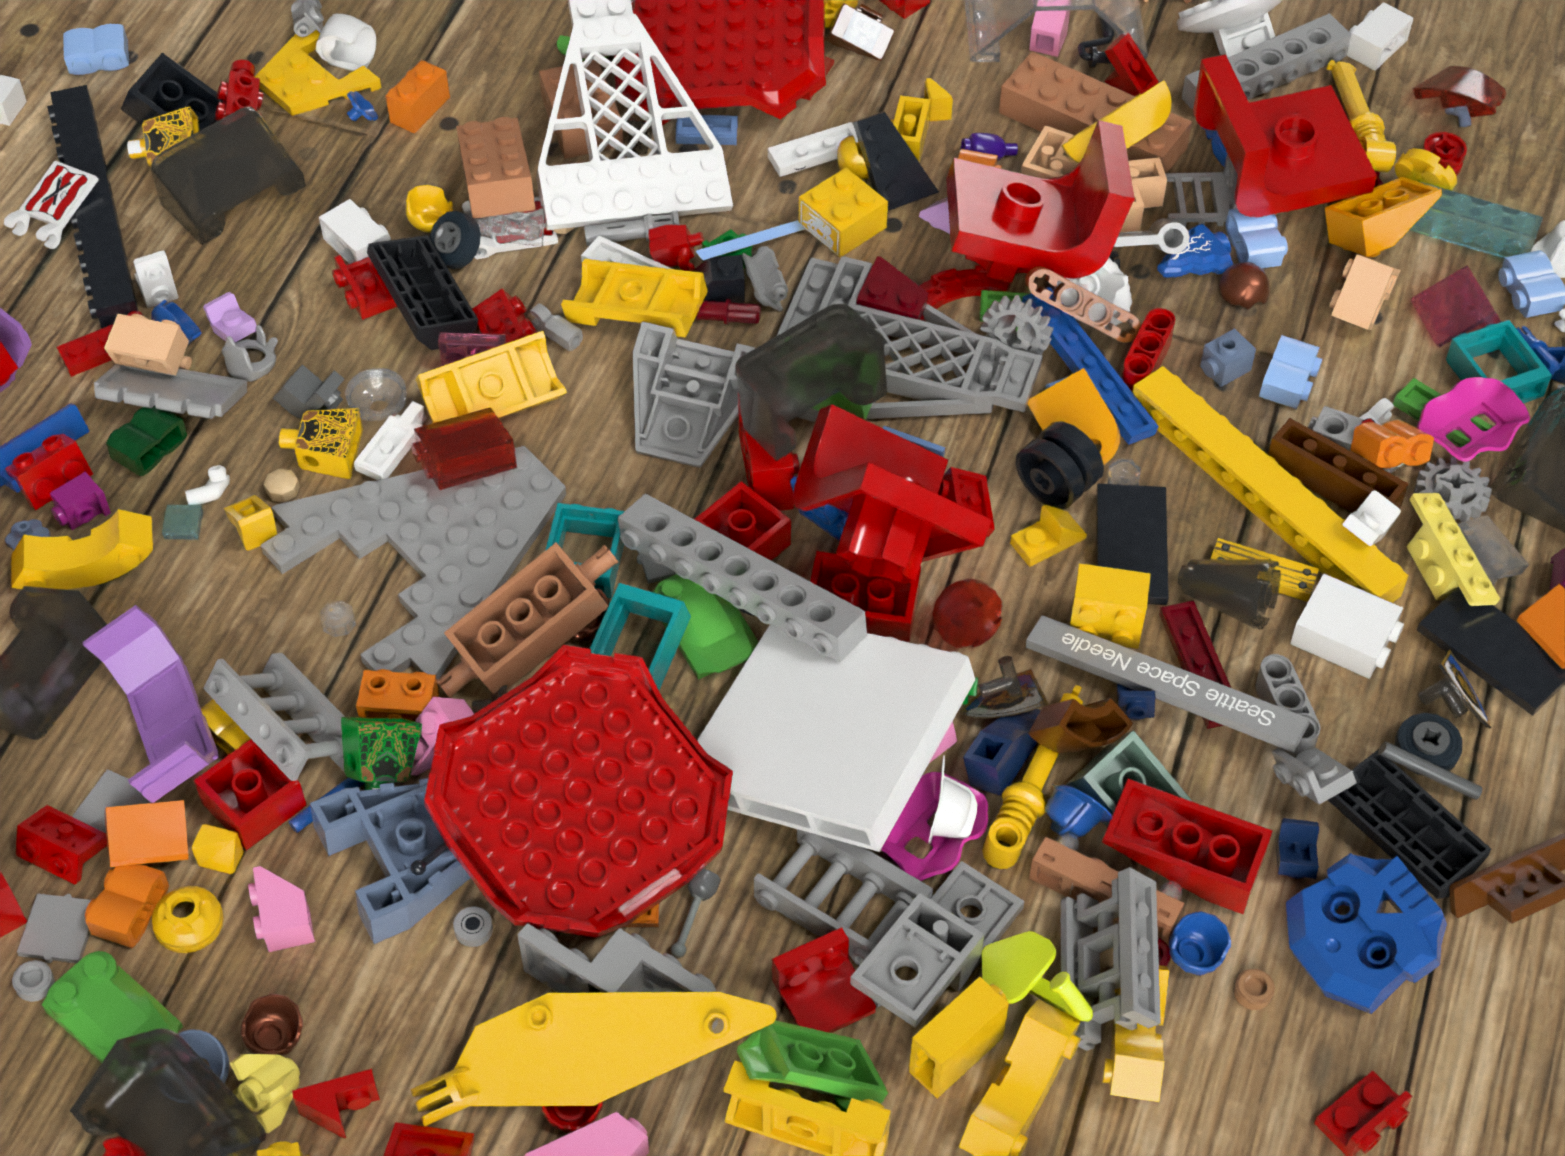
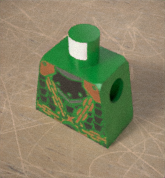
M341 717L343 761L346 777L365 782L364 790L380 789V784H387V782H407L410 777L422 724L403 718Z

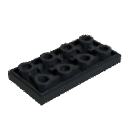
M1098 483L1096 489L1097 566L1151 573L1147 604L1167 605L1169 599L1166 487Z
M1459 587L1418 625V632L1448 653L1450 649L1456 660L1532 716L1565 685V668L1562 669L1520 624L1493 605H1469Z

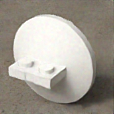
M1282 0L1207 1L1179 12L1180 19L1176 23L1179 31L1194 33L1213 32L1220 55L1226 54L1228 58L1275 37L1268 12Z

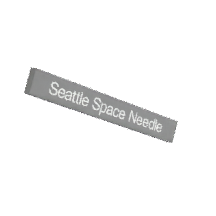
M1043 615L1026 639V648L1135 691H1154L1155 697L1158 700L1293 753L1309 725V718Z

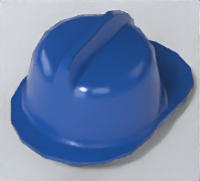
M1052 783L1054 789L1046 803L1045 812L1052 820L1050 829L1058 835L1068 832L1076 837H1083L1099 822H1110L1112 819L1109 811L1089 795L1071 786L1054 785Z

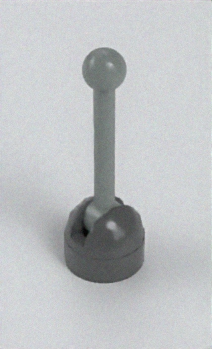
M702 869L688 883V890L694 899L678 942L674 943L671 947V953L674 957L680 958L686 953L685 942L701 901L710 899L718 890L721 879L712 871Z

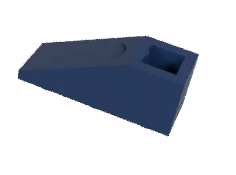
M1040 709L1000 717L980 731L963 756L970 786L1002 796L1003 790L1010 786L1038 743L1028 732L1038 717Z

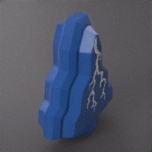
M1196 225L1188 230L1190 239L1186 249L1178 254H1167L1159 263L1157 270L1166 278H1176L1188 273L1199 276L1210 272L1217 275L1222 274L1233 265L1230 256V242L1223 232L1219 231L1213 234L1205 225Z

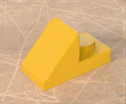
M257 495L224 508L228 520L237 528L244 548L247 551L261 546V544L277 535L271 507Z
M1043 505L1041 507L1040 521L1011 535L1010 544L1026 564L1031 567L1085 540L1087 534L1067 511Z

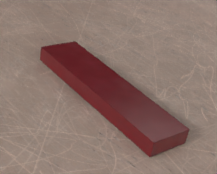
M1194 600L1160 607L1159 616L1181 668L1231 688ZM1202 717L1207 729L1224 726Z

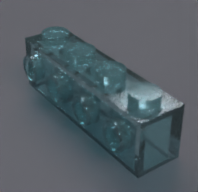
M1430 185L1441 189L1442 196L1409 229V231L1504 258L1532 251L1543 217Z

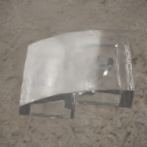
M1488 515L1457 524L1493 586L1499 578L1521 575L1529 566L1528 562Z

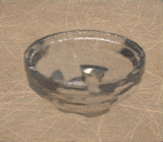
M372 368L358 373L348 382L345 396L349 408L359 409L361 419L382 421L388 419L390 415H396L404 407L407 389L404 380L396 372L385 368ZM375 401H385L388 403L387 407L380 411L369 408Z

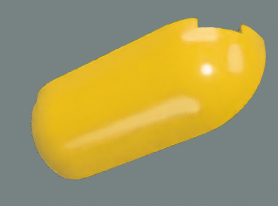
M1161 81L1099 120L1123 126L1127 149L1165 123L1172 105L1170 91L1165 81ZM1098 121L1061 145L1065 153L1073 161L1081 162Z

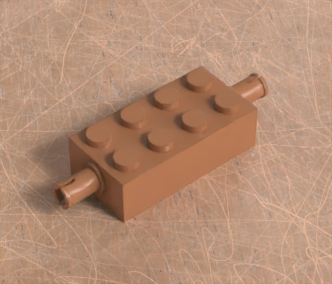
M557 542L554 543L444 632L462 657H460L461 662L440 679H437V683L449 698H452L454 694L474 678L477 680L481 679L498 698L609 607L595 589L594 581L612 566L619 563L618 560L603 545L601 549L581 565L578 563L574 564Z

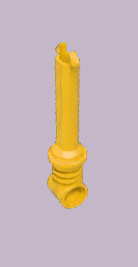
M1331 60L1326 69L1331 70L1350 123L1375 171L1388 173L1395 162L1396 145L1394 142L1386 141L1384 135L1385 127L1381 117L1370 113L1355 75L1357 69L1350 63L1340 61L1335 63L1334 60Z
M1075 685L1072 693H1064L1060 702L1074 698L1080 704H1083V701L1078 697L1082 687ZM1039 744L1022 782L1013 783L1003 790V805L990 826L982 849L984 859L992 867L1008 869L1018 861L1028 835L1035 824V820L1045 814L1046 803L1042 789L1059 752L1052 751ZM998 841H1004L1011 847L1002 846Z

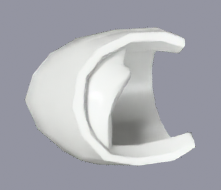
M336 13L327 20L316 43V52L323 60L338 68L351 72L363 65L367 68L375 54L376 34L374 29L363 21L351 15Z

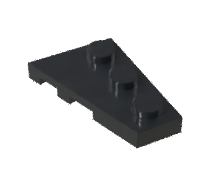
M885 112L853 122L872 188L888 201V211L939 193Z

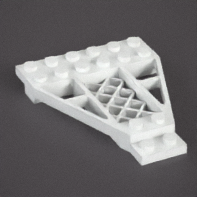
M568 0L572 33L536 176L547 230L643 219V216H646V214H651L652 216L672 214V211L678 210V216L731 211L733 202L722 147L637 15L633 14L631 0ZM617 55L612 62L603 57ZM623 57L636 65L630 74L616 66ZM650 57L683 107L663 109L658 105ZM592 60L606 68L599 77L586 69ZM573 64L582 117L557 119L569 67ZM640 70L644 85L634 79ZM610 72L623 80V83L617 90L604 82ZM585 78L593 83L588 91ZM628 84L641 93L635 102L621 94ZM597 88L611 96L604 106L591 97ZM645 98L647 99L649 113L639 107ZM615 100L629 109L622 118L609 110ZM590 106L598 111L593 119ZM633 113L646 121L640 131L626 122ZM602 116L616 124L609 134L596 125ZM690 117L710 150L682 153L668 152L662 120ZM650 126H652L654 141L644 135ZM576 128L584 129L590 162L554 166L546 165L553 131ZM621 128L634 137L627 147L614 138ZM595 134L603 139L599 147H597ZM638 141L651 149L647 156L640 157L631 150ZM608 144L621 152L617 159L610 160L601 154Z

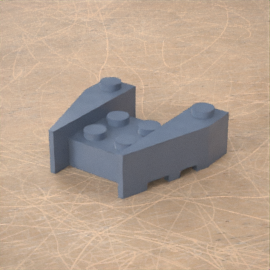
M428 778L419 779V784L394 787V783L380 784V789L359 791V787L346 788L310 803L314 829L328 856L367 841L386 877L355 891L358 914L374 944L413 927L471 878L449 848L428 864L426 871L422 875H415L411 872L410 867L415 860L424 859L444 842L424 805Z

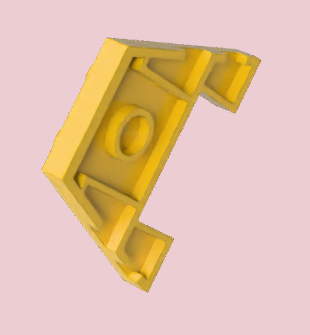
M317 29L306 37H300L295 34L255 75L256 78H260L259 88L292 116L329 105L328 100L343 96L345 99H349L347 94L350 91H360L370 88L371 92L382 88L380 78L364 65L339 80L308 55L316 50V43L320 35Z

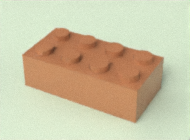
M500 117L494 121L482 123L470 121L464 125L456 126L472 217L475 219L536 210L531 173L518 118Z

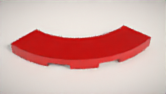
M977 265L975 269L956 271L953 268L931 275L930 280L919 286L929 293L927 304L938 309L946 303L960 298L981 296V290L1008 292L1012 282L987 277L986 270L981 265ZM922 314L920 320H921V321H926V320L924 319L923 314Z

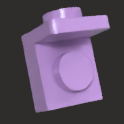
M231 292L225 293L203 307L213 332L224 341L230 336L234 342H237L256 331L257 325L254 318L239 308L236 298Z

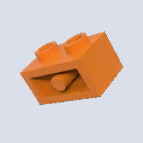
M423 60L413 69L409 70L406 76L395 87L391 88L386 95L390 123L415 134L450 98L446 70Z
M379 669L377 671L364 670L356 704L358 716L364 718H403L415 721L431 699L440 696L436 675L424 672H392L387 669Z

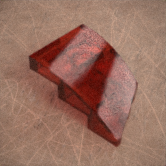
M1449 66L1413 88L1416 100L1440 97L1443 108L1467 106L1470 117L1494 115L1497 112L1496 106H1500L1502 100L1507 95L1505 88L1488 75L1462 66Z

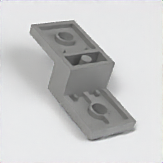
M961 861L931 899L922 893L915 897L853 973L850 984L916 1028L948 986L957 991L961 989L982 962L983 948L990 943L997 942L1023 910L1025 901ZM973 905L981 911V914L975 918H968L960 910L964 906ZM907 966L913 968L917 976L912 980L905 981L898 978L895 971L900 967Z
M527 923L518 933L524 971L557 993L716 992L714 984L707 977L699 973L695 975L682 968L681 963L668 953L660 954L652 949L649 943L636 933L630 935L620 928L591 963L584 953L575 948L569 950L564 947L551 932L544 928L538 930ZM718 1019L713 1022L712 1030L718 1025Z

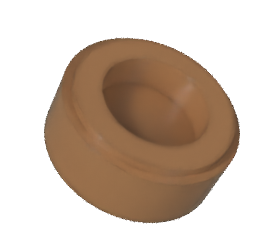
M1247 969L1240 973L1234 986L1236 1000L1240 1005L1250 1010H1261L1267 1007L1272 1001L1275 992L1272 978L1266 972L1259 969Z

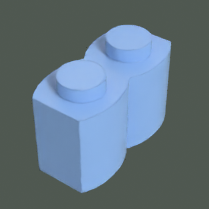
M105 24L94 29L76 28L63 33L64 60L69 74L85 75L98 70L115 71L129 66L128 39L123 25Z
M1237 208L1229 209L1225 226L1229 240L1235 247L1239 263L1251 262L1260 268L1281 266L1283 257L1287 254L1288 245L1286 238L1281 236L1277 229L1275 214L1263 217H1249L1240 213Z
M1538 250L1504 257L1502 268L1499 269L1498 273L1499 281L1512 294L1513 306L1515 309H1519L1524 317L1529 318L1563 309L1565 304V286L1560 277L1554 273L1552 265L1543 251Z
M1281 335L1264 377L1259 397L1295 409L1298 408L1300 400L1307 402L1313 386V382L1308 381L1309 377H1317L1323 360L1317 357L1320 347Z

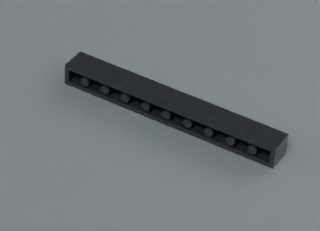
M83 85L50 92L53 105H49L47 108L51 123H57L56 126L51 127L56 145L61 144V146L56 147L59 162L95 175L99 179L71 217V223L74 230L79 229V232L73 234L78 252L83 251L84 253L78 255L82 273H88V277L83 278L87 296H93L92 300L87 301L92 320L98 318L101 328H105L114 324L118 314L127 315L132 311L139 310L94 107L88 87Z

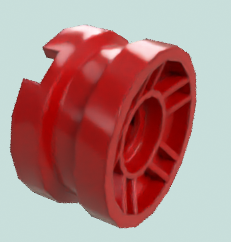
M1435 132L1430 134L1425 139L1422 149L1440 157L1441 159L1438 164L1443 166L1444 169L1449 165L1457 176L1461 172L1467 152L1466 143L1453 133Z

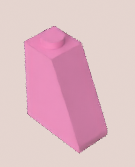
M615 1112L526 1153L524 1156H646L649 1153L648 1136L646 1129L637 1120L631 1117L626 1120L619 1113Z

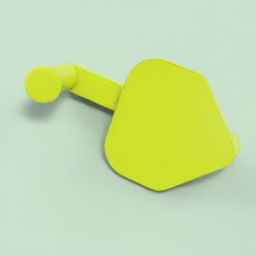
M1028 931L990 943L983 948L982 979L989 985L994 984L999 987L1005 994L1009 1004L1022 1000L1030 993L1080 1021L1089 1022L1093 1018L1092 1007L1070 980L1069 973L1060 972L1051 982L1042 978V975L1056 957V948L1049 939L1036 932Z

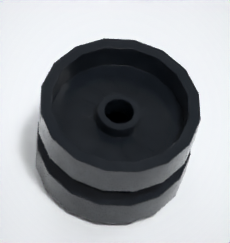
M1063 421L1052 422L1036 439L1028 443L1016 455L1015 465L1024 486L1037 500L1058 509L1064 510L1069 508L1083 495V492H1086L1103 477L1104 464L1095 444L1080 429Z

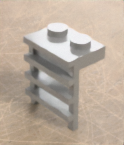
M1228 153L1224 172L1165 173L1167 182H1173L1177 213L1168 214L1167 219L1179 222L1185 227L1187 222H1198V225H1205V222H1216L1217 226H1223L1227 220L1229 209L1237 208L1234 202L1238 175ZM1201 181L1210 182L1215 213H1205ZM1182 182H1191L1196 213H1187Z

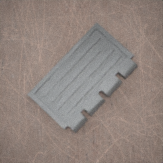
M116 364L94 382L96 399L113 402L124 400L125 404L152 408L155 405L158 410L181 414L187 411L188 415L212 419L215 416L222 417L247 393V380L185 369H178L175 376Z

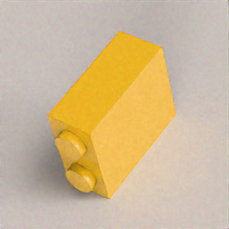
M979 977L912 1037L909 1073L937 1099L1003 1039L1009 1006L1003 991L994 984L989 985Z

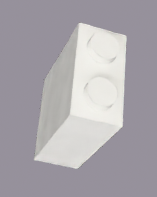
M1323 574L1296 623L1290 644L1370 679L1376 667L1383 669L1391 652V649L1387 648L1389 641L1396 643L1402 632L1404 623L1399 622L1403 607Z

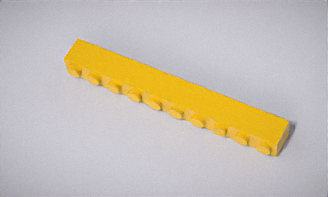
M1162 366L1134 385L1133 394L1159 426L1157 430L1315 568H1319L1322 574L1331 576L1391 603L1402 596L1409 575L1403 571L1400 565L1392 562L1380 552L1375 544L1372 546L1367 545L1342 524L1345 522V519L1338 516L1321 498L1316 497L1304 487L1298 478L1291 476L1272 456L1267 455L1256 446L1250 437L1243 435L1225 416L1220 415L1208 405L1202 396L1195 394L1177 375H1173Z

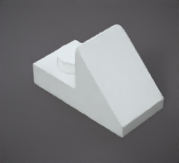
M1374 490L1359 509L1351 513L1342 525L1367 545L1372 546L1383 539L1401 510Z

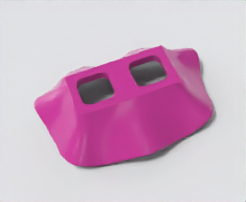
M1473 377L1457 382L1449 392L1428 401L1422 409L1417 428L1433 436L1434 441L1443 446L1455 458L1467 462L1480 452L1506 450L1520 426L1529 422L1530 416L1526 406L1519 397L1503 382L1493 378ZM1479 414H1485L1495 423V426L1487 431H1482L1471 422V419ZM1454 430H1460L1471 442L1459 448L1449 441L1446 435Z
M929 772L922 775L881 848L883 852L887 853L899 865L901 870L920 881L952 870L959 863L964 843L981 837L988 824V801L986 797L965 782L944 773L950 779L968 787L975 796L977 815L971 835L965 839L933 836L931 844H929L933 849L924 859H919L905 850V846L914 837H919L926 843L929 841L932 827L927 824V821L937 811L941 772Z

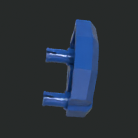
M1350 853L1327 869L1328 878L1303 889L1286 901L1289 948L1325 997L1372 1014L1405 980L1416 983L1440 965L1441 945L1447 922L1440 907L1428 895L1427 891L1419 884L1418 880L1398 856L1394 859L1375 860ZM1387 901L1391 903L1398 913H1384ZM1341 905H1347L1350 907V911L1346 915H1339L1336 913L1337 908ZM1377 950L1386 952L1385 958L1381 961L1372 959L1373 953Z

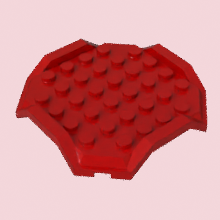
M635 0L631 3L633 14L637 15L697 109L750 105L781 120L797 107V100L805 94L811 97L826 86L824 42L825 5L828 3V0ZM625 57L616 65L627 74H630L636 67ZM650 57L658 105L663 109L683 107ZM640 70L634 79L644 85ZM615 75V86L617 90L618 87L623 83V80H621L619 77ZM629 84L621 93L632 102H635L641 95L640 92ZM645 98L639 107L649 113L647 99ZM671 119L662 120V126Z
M563 645L531 678L470 717L439 724L424 805L447 847L489 903L511 923L523 927L528 923L536 929L544 928L549 931L598 938L629 925L682 888L722 851L733 770L706 753L662 698L642 657L614 653V657L591 653V649Z

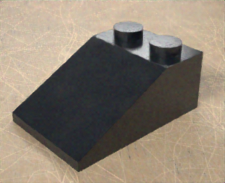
M161 53L129 89L121 110L142 125L145 120L185 107H191L198 117L201 148L204 150L220 131L221 121L215 120V113L218 103H223V100L217 99L216 91L164 53Z

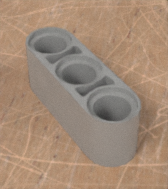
M1279 654L1266 656L1261 662L1255 684L1259 699L1309 718V725L1303 735L1304 738L1299 742L1295 752L1293 753L1282 748L1283 751L1296 758L1299 753L1315 748L1321 729L1320 723L1290 660Z

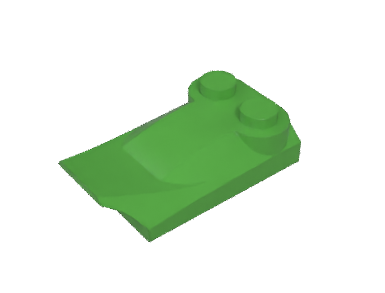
M676 574L661 581L652 591L656 594L684 601L691 618L678 648L698 680L714 672L721 673L747 661L759 643L738 608L717 594L707 592L702 586L689 579H684ZM662 622L665 628H667L668 623Z
M103 951L92 952L83 957L51 986L42 1003L45 1012L122 1082L135 1071H144L157 1059L164 1044L183 1028L182 1023L117 965L112 955Z
M775 1020L773 1024L752 1033L746 1041L737 1047V1053L750 1079L800 1086L821 1094L833 1096L835 1104L843 1112H847L851 1098L860 1101L870 1099L882 1104L889 1093L859 1039Z

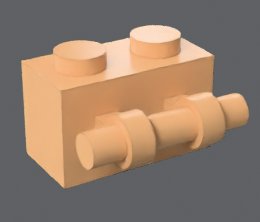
M118 314L104 347L115 364L176 376L179 368L189 370L192 364L191 357L184 356L189 340L177 323L170 320L153 321L139 314H132L131 316Z

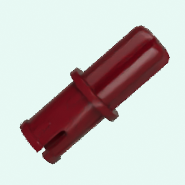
M726 299L725 302L703 301L696 315V320L724 321L725 325H729L730 322L757 324L761 318V308L758 304L731 303L730 299Z

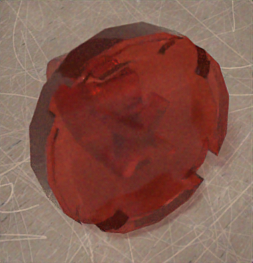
M967 578L956 581L945 588L935 601L932 613L934 627L941 638L955 648L980 646L992 638L1001 625L1002 600L996 591L982 580Z

